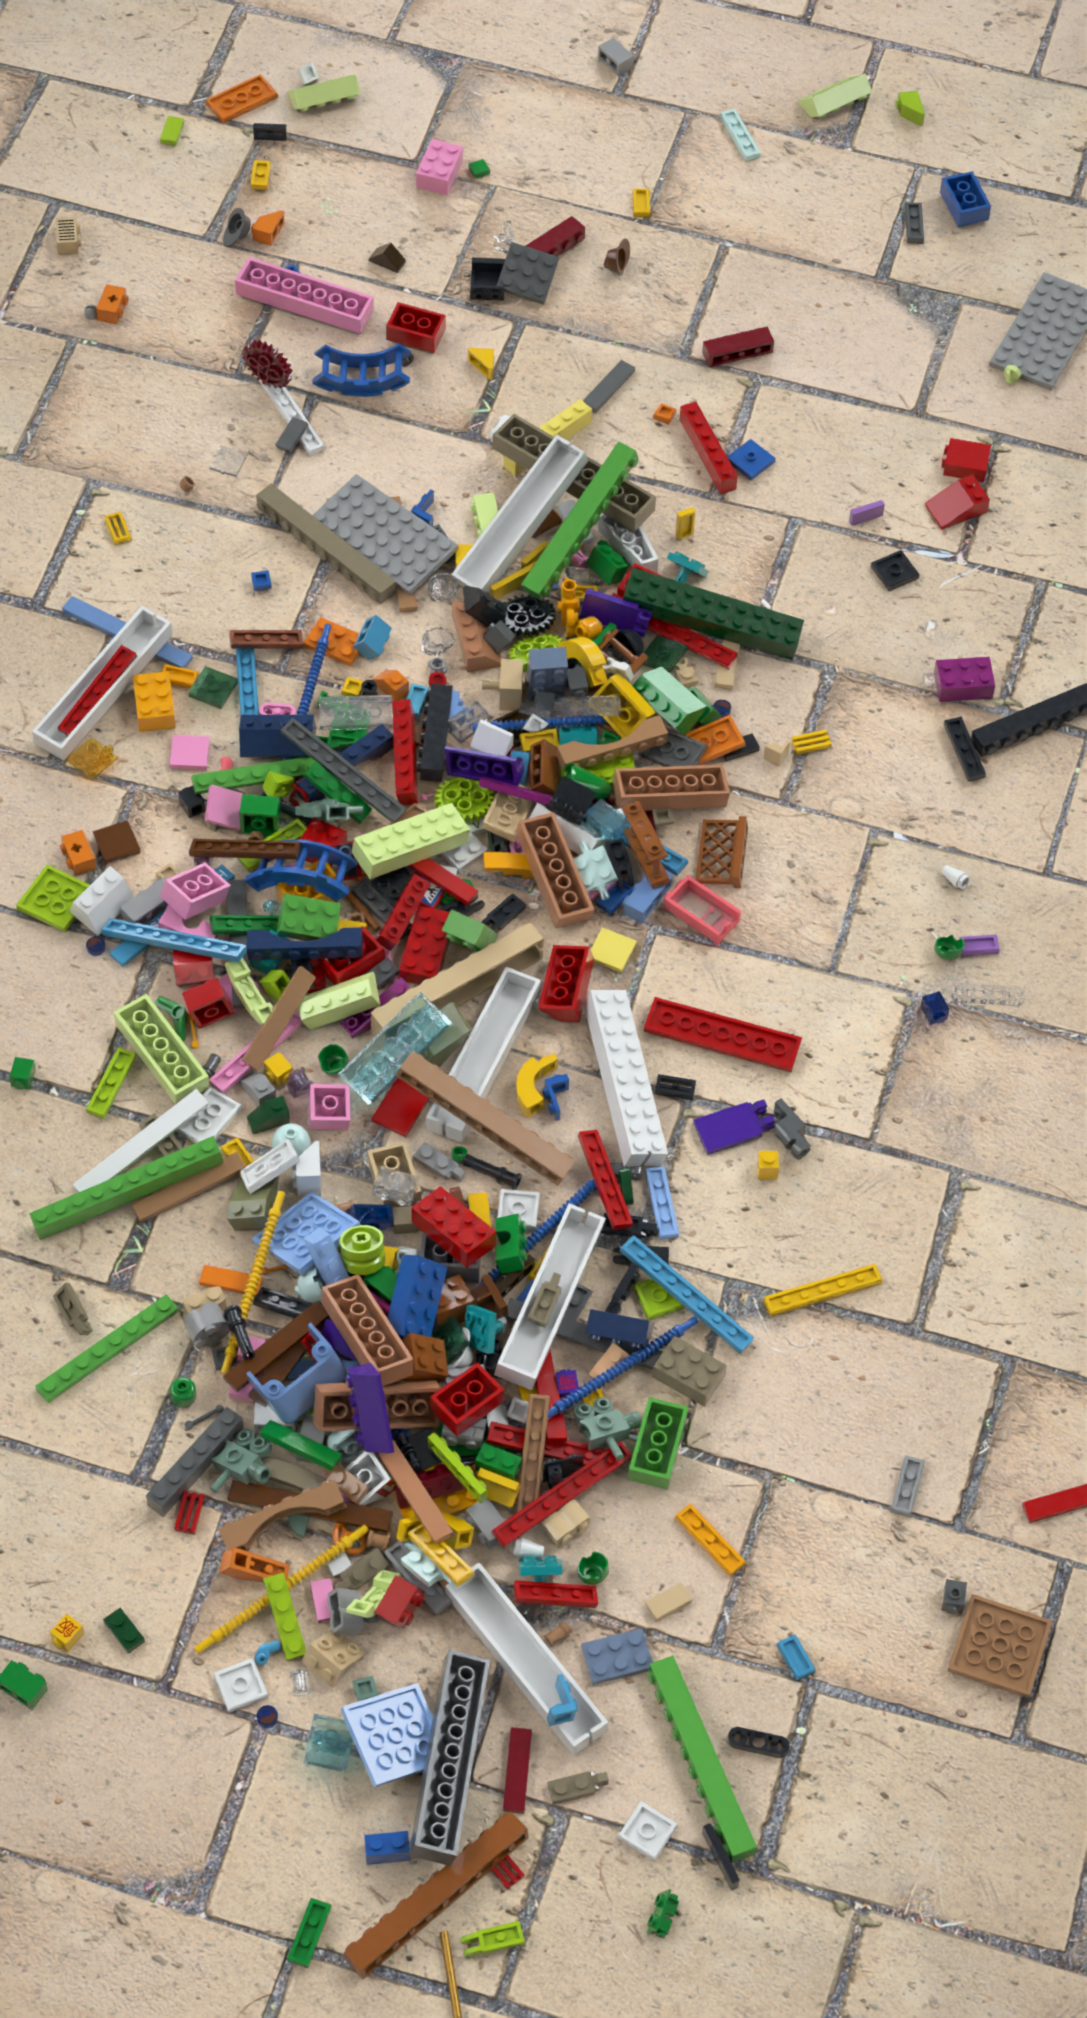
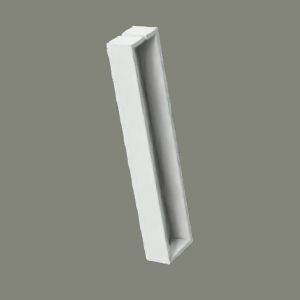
M559 435L554 437L451 574L457 584L462 587H477L484 592H490V586L499 581L588 462L586 453L573 444L570 445V442Z
M141 606L32 731L34 744L64 761L131 684L133 675L139 674L173 635L171 622L159 615L155 617L154 612ZM123 645L137 654L136 659L70 735L67 736L58 731L57 727L118 648Z
M505 967L451 1069L450 1076L455 1077L463 1086L471 1088L481 1098H486L534 1006L532 1003L538 998L541 991V980ZM435 1102L426 1117L427 1130L440 1135L446 1133L447 1138L460 1143L463 1142L470 1129L469 1125Z
M590 990L583 1004L624 1167L641 1166L642 1163L644 1166H661L668 1152L626 990Z
M570 1203L568 1204L497 1363L495 1376L529 1390L533 1389L601 1234L606 1218L589 1212L585 1224H582L585 1210ZM555 1272L561 1275L558 1286L562 1287L548 1324L544 1328L527 1321V1317L542 1283L545 1281L550 1282Z
M480 1563L476 1564L471 1568L474 1571V1577L458 1587L455 1584L453 1586L447 1584L445 1586V1593L452 1600V1605L547 1724L549 1709L554 1705L562 1704L555 1683L557 1676L563 1674L565 1681L569 1682L570 1694L572 1699H575L577 1702L578 1711L573 1721L550 1726V1728L573 1756L589 1745V1740L594 1742L607 1732L608 1721Z

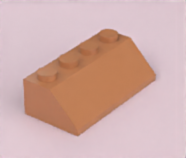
M464 601L453 602L452 618L467 672L501 667L500 653L483 638L488 633L486 631L488 627L465 613Z

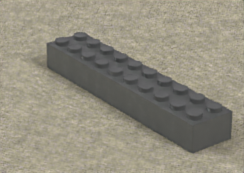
M449 1649L443 1660L408 1856L451 1866L457 1857L490 1660Z

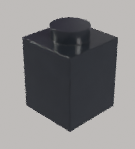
M193 785L185 787L178 792L179 803L188 818L206 811L205 800L201 794L195 795Z

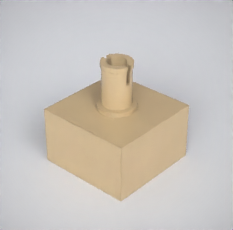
M501 659L500 677L498 679L482 678V690H498L500 692L499 710L515 711L521 708L523 660Z

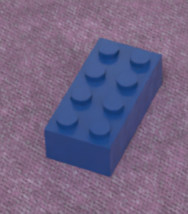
M417 1255L402 1256L387 1318L401 1340L410 1333L431 1337L447 1266Z

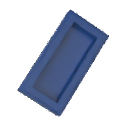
M623 880V887L618 888L615 885L607 891L609 898L607 899L605 896L606 900H602L600 897L596 901V905L611 915L623 904L625 897L631 895L634 887Z

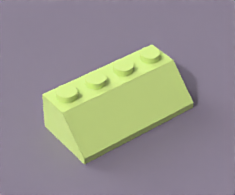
M865 73L845 78L797 101L811 118L818 117V119L828 116L827 113L830 111L834 113L841 110L840 107L843 105L847 107L854 104L856 99L860 101L867 98V94L871 93L872 90Z
M356 74L288 90L287 93L294 109H300V112L310 110L309 106L315 105L316 108L325 106V102L331 101V104L341 102V98L346 97L347 100L355 99L356 95L360 94Z
M370 972L304 996L299 1005L301 1021L312 1030L380 1006L375 973Z

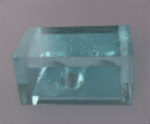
M602 799L594 804L586 813L587 825L591 829H596L600 832L601 836L606 840H618L624 834L623 830L629 828L627 818Z

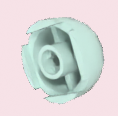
M289 1123L281 1126L275 1131L272 1138V1149L289 1139L298 1157L311 1146L308 1132L297 1124Z
M314 1265L304 1274L299 1275L297 1279L298 1286H295V1292L298 1298L302 1297L308 1303L317 1302L322 1305L321 1294L324 1284Z
M358 1430L331 1431L328 1436V1447L342 1454L339 1464L345 1461L350 1464L365 1452L362 1446H358L356 1434H359Z

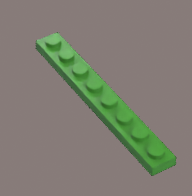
M311 757L201 773L192 775L191 780L195 795L208 793L210 785L235 789L264 784L268 771L298 779L304 778L303 775L315 760Z
M167 1294L35 1385L36 1390L47 1403L51 1402L179 1312V1308Z

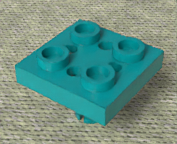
M676 551L675 554L669 552L667 559L681 567L675 581L685 583L692 571L703 577H706L709 572L705 569L704 564L695 559L689 561L690 558Z
M467 1305L465 1328H468L470 1331L468 1346L487 1354L494 1353L495 1334L503 1333L504 1329H498L504 1327L501 1320L496 1321V1313L476 1305Z
M525 1556L523 1560H519L520 1576L534 1575L535 1582H547V1575H563L561 1559H557V1556H544V1559H536L535 1556Z

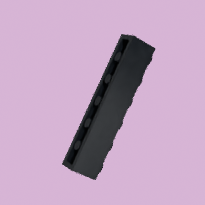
M431 683L430 691L427 690L426 701L429 704H425L424 715L427 716V719L423 718L422 729L425 730V733H421L420 742L424 745L419 748V758H422V761H418L417 772H420V780L442 782L445 761L444 748L447 744L453 685Z

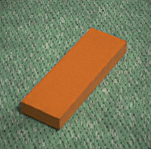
M204 1265L199 1285L206 1287L220 1286L222 1290L245 1294L244 1290L247 1289L245 1286L249 1284L247 1280L250 1278L248 1273ZM260 1276L259 1285L256 1286L258 1289L254 1291L256 1295L261 1288L263 1276Z

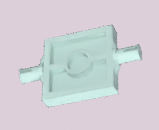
M582 841L583 846L581 842L578 844L582 854L574 858L576 867L587 893L599 891L602 900H606L605 896L607 899L609 898L606 887L618 880L603 845L594 850H589L586 841Z
M411 1540L405 1542L404 1546L411 1551L401 1558V1564L428 1587L443 1579L451 1586L454 1585Z

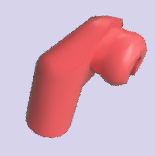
M226 756L220 759L221 770L233 768V761L230 757Z

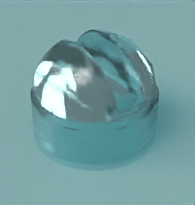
M274 900L265 901L263 904L264 912L268 915H275L279 903Z

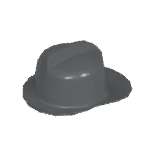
M235 208L229 216L223 237L225 246H231L237 239L245 238L250 231V218L244 214L242 208Z

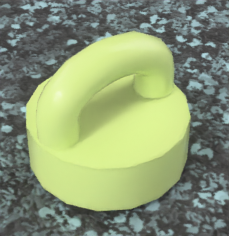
M1008 365L1005 368L1004 375L1007 383L1013 384L1014 381L1019 380L1021 371L1018 367Z

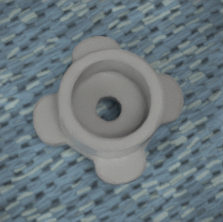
M435 657L427 663L431 669V674L434 672L446 673L448 671L443 658Z

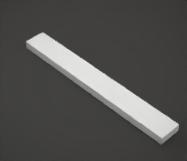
M260 379L259 382L287 424L292 417L308 423L309 426L299 440L307 454L311 456L324 451V444L285 387L281 389L277 387L275 389L273 385L269 387L267 383L263 384Z
M195 1089L77 1180L73 1187L77 1192H81L118 1176L209 1105L208 1101Z

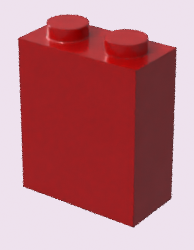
M950 438L949 445L945 444L943 455L947 456L942 459L941 468H944L943 475L956 478L974 475L977 481L984 482L991 445Z

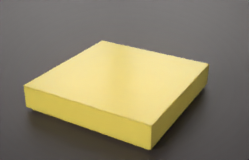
M602 927L591 948L595 959L594 963L622 973L637 945V941Z

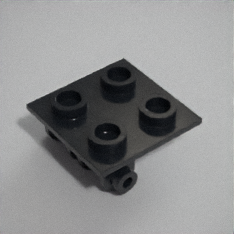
M563 776L547 809L580 826L597 792Z
M405 867L380 875L370 882L394 907L407 882L413 875Z
M429 1428L409 1437L404 1435V1433L397 1435L395 1443L415 1474L442 1463L428 1447V1436L432 1434Z
M573 1454L559 1460L550 1459L543 1463L542 1481L548 1482L549 1489H552L561 1482V1478L569 1477L583 1467L584 1454Z

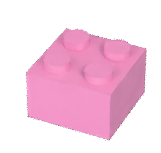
M310 1084L308 1092L309 1129L348 1130L350 1124L349 1085Z

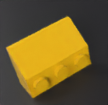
M621 673L611 676L589 700L590 704L622 739L632 734L643 720L652 718L657 713Z

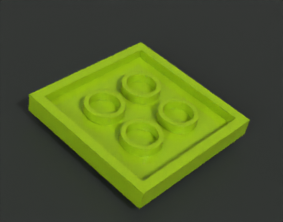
M47 864L16 904V908L65 933L76 918L69 912L73 902L90 885Z

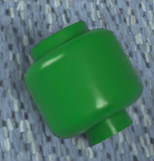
M180 1377L175 1379L170 1385L169 1392L172 1403L178 1407H188L194 1403L197 1392L196 1386L191 1379Z

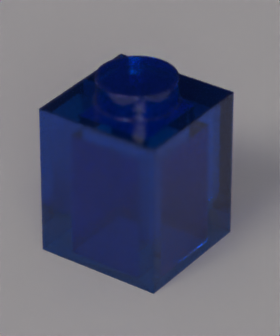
M940 991L922 997L920 1007L930 1025L942 1023L948 1018L949 1007Z

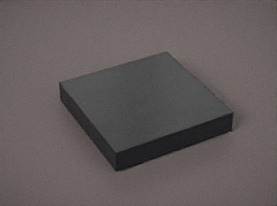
M902 550L871 562L870 566L888 591L919 579L920 576Z

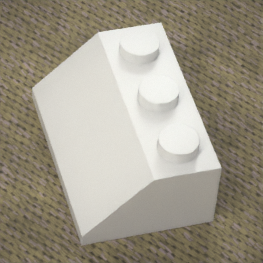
M109 866L73 902L69 912L99 936L110 918L116 919L121 914L120 907L124 902L134 898V895L124 877Z

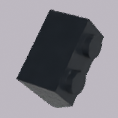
M463 587L465 613L486 627H489L492 623L496 625L500 620L502 621L506 618L505 605L501 601L496 600L488 592H484L480 588Z

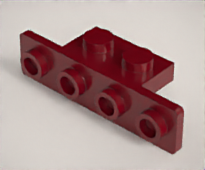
M444 1464L437 1465L429 1471L423 1470L416 1473L432 1499L465 1489L463 1484ZM468 1465L472 1469L474 1477L477 1479L474 1466ZM399 1488L395 1489L399 1508L410 1507Z

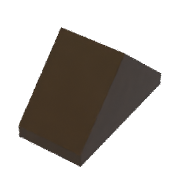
M391 242L376 248L368 259L369 262L399 273L406 263V259Z

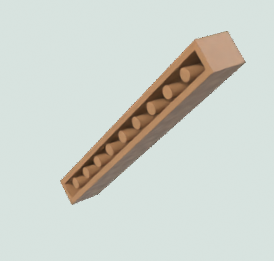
M412 1051L396 1074L398 1078L557 1186H559L575 1161L568 1154L562 1153L552 1143L541 1139L536 1132L528 1130L518 1120H513L502 1109H497L487 1099L475 1094L471 1088L460 1084L455 1077L447 1075L437 1065H432L421 1054Z

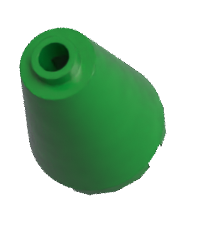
M569 762L565 766L563 771H566L565 776L597 792L593 800H606L607 797L611 796L612 787L608 781L574 763Z

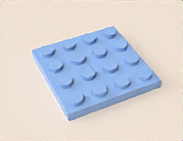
M311 1191L277 1219L279 1222L275 1224L277 1228L274 1229L275 1234H272L274 1238L271 1239L272 1244H269L271 1248L268 1251L270 1255L302 1275L315 1265L303 1237L321 1228L330 1234L335 1247H338L342 1233L351 1227L360 1225V1222ZM264 1230L252 1238L254 1244L258 1247L259 1243H262L260 1239L263 1238L262 1233H264Z
M418 1683L341 1708L340 1711L374 1788L423 1772L433 1716Z

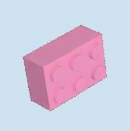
M432 139L416 172V187L448 195L463 162V146Z
M203 863L166 879L160 897L186 920L225 902L231 885L208 864Z

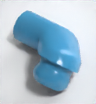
M279 1640L259 1646L255 1654V1662L258 1665L266 1664L271 1653L281 1650Z

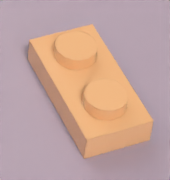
M612 1343L588 1375L592 1379L597 1378V1375H601L602 1372L606 1373V1370L610 1369L611 1366L615 1367L616 1363L619 1364V1361L628 1358L629 1354L615 1343Z

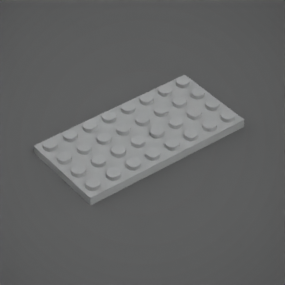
M1044 272L990 360L989 366L1004 372L1008 365H1014L1021 371L1020 379L1052 391L1087 332V289Z
M357 474L312 515L395 580L396 586L409 595L414 593L459 549L455 542Z

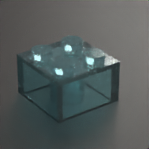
M314 1713L304 1764L346 1772L353 1738L345 1720Z

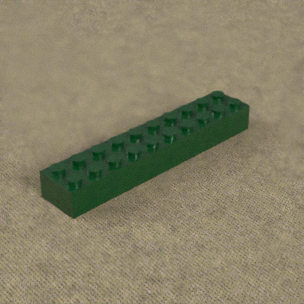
M633 567L623 596V600L639 604L638 608L651 611L652 618L793 660L804 623V620Z

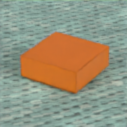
M661 403L654 413L653 419L669 425L677 409Z

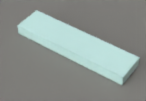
M736 109L720 113L722 122L745 162L761 158L758 147Z

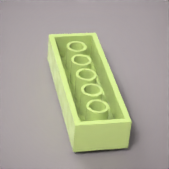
M450 803L354 838L352 854L369 879L467 844L470 828L453 804Z
M147 994L114 1012L115 1025L175 1105L195 1089L202 1093L210 1087L207 1073Z

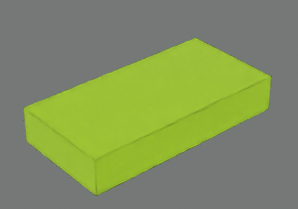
M167 117L160 137V143L177 145L184 125V118Z

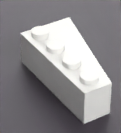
M606 515L600 516L598 531L621 556L625 557V560L630 563L631 567L636 563L655 573L658 572V557L642 526L633 532Z

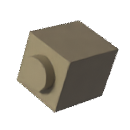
M412 1206L393 1207V1215H389L390 1227H394V1234L418 1232V1227L411 1222Z

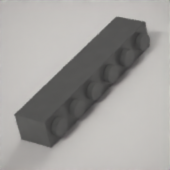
M226 1407L147 1493V1505L164 1517L181 1499L184 1490L188 1491L213 1463L211 1461L212 1457H216L223 1451L226 1441L232 1442L236 1435L244 1429L243 1418Z

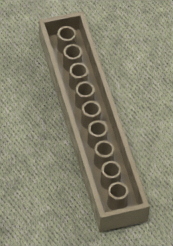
M513 414L493 434L492 449L530 470L554 437ZM587 457L588 462L565 491L577 499L581 497L602 466ZM626 480L622 482L617 495L611 498L608 508L605 511L603 510L602 513L635 532L655 511L656 496Z

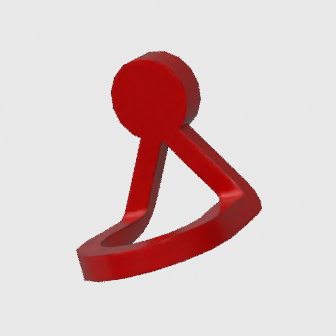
M293 784L292 787L295 790L291 793L289 802L296 807L299 806V802L293 797L297 792H300L305 799V803H309L306 792L297 787V784Z

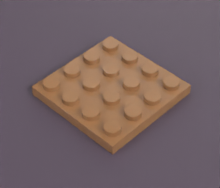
M972 1594L948 1672L1029 1698L1052 1620Z

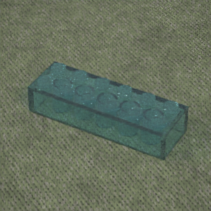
M420 991L338 1075L370 1106L398 1078L396 1074L412 1051L422 1054L452 1022Z

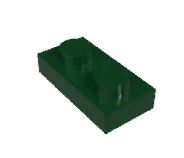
M121 1607L103 1619L104 1624L127 1654L145 1642V1638Z

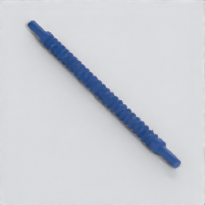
M330 624L324 625L321 638L318 639L297 715H308L307 712H309L310 703L312 702V695L314 694L316 682L322 668L321 665L326 655V648L329 644L328 637L332 627ZM283 757V761L295 759V757Z
M588 714L587 717L585 715H582V717L577 715L576 718L575 716H572V718L569 716L564 718L562 716L561 719L559 717H556V719L554 717L551 719L547 717L544 720L548 723L547 729H549V726H552V728L562 726L564 728L565 725L568 727L570 725L575 727L576 724L578 726L580 724H583V726L588 724L590 726L591 723L593 725H596V723L599 725L603 723L605 725L607 722L600 714L597 716L595 714L592 716ZM516 719L515 722L512 720L507 722L505 720L504 723L502 721L499 723L491 721L490 724L506 731L508 729L511 731L516 729L518 731L519 728L523 730L522 728L528 719L525 721L522 719L518 721ZM478 724L472 725L473 732H476Z
M594 1179L587 1181L585 1186H582V1190L579 1189L578 1193H574V1197H570L566 1204L559 1207V1211H555V1215L552 1214L551 1218H547V1222H543L539 1229H535V1233L532 1232L531 1236L527 1237V1246L524 1247L526 1253H529V1249L531 1250L533 1246L537 1245L536 1242L544 1239V1235H548V1231L551 1232L552 1228H556V1224H560L569 1203L578 1207L579 1203H583V1199H587L591 1192L593 1193L597 1190ZM497 1265L496 1269H492V1273H488L493 1282H497V1278L500 1279L501 1275H504L500 1273Z
M694 1316L681 1325H675L672 1327V1330L669 1329L668 1333L665 1332L659 1338H655L648 1346H643L637 1352H633L628 1358L619 1361V1364L616 1363L615 1367L611 1366L610 1369L606 1370V1373L602 1372L601 1375H597V1378L588 1381V1384L585 1383L583 1387L580 1386L579 1390L575 1389L574 1392L570 1393V1396L566 1395L565 1398H561V1401L558 1400L553 1403V1407L548 1411V1419L557 1413H563L565 1409L574 1406V1403L583 1400V1397L586 1398L588 1394L591 1395L592 1391L596 1392L601 1386L610 1383V1380L619 1377V1374L622 1375L628 1369L636 1366L637 1363H641V1360L650 1357V1354L653 1355L659 1349H663V1346H667L674 1336L678 1338L683 1336L685 1331L699 1323L697 1317Z

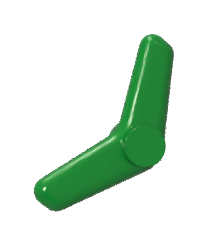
M159 996L155 1000V1004L172 1016L175 1032L184 1041L186 1038V1018L188 1016L185 1007L163 996Z

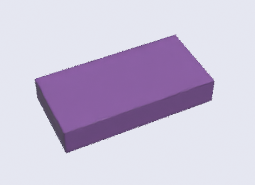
M883 500L850 510L849 523L851 526L883 516L885 506Z
M997 934L959 937L965 943L961 956L999 954Z

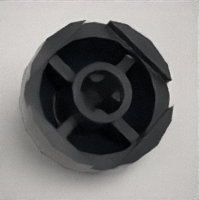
M621 629L618 631L615 639L632 654L640 656L644 651V643L641 636L631 629ZM610 644L608 649L611 657L615 661L625 662L630 665V661Z

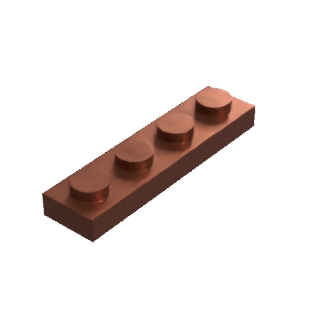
M230 630L229 632L231 649L303 648L301 630Z

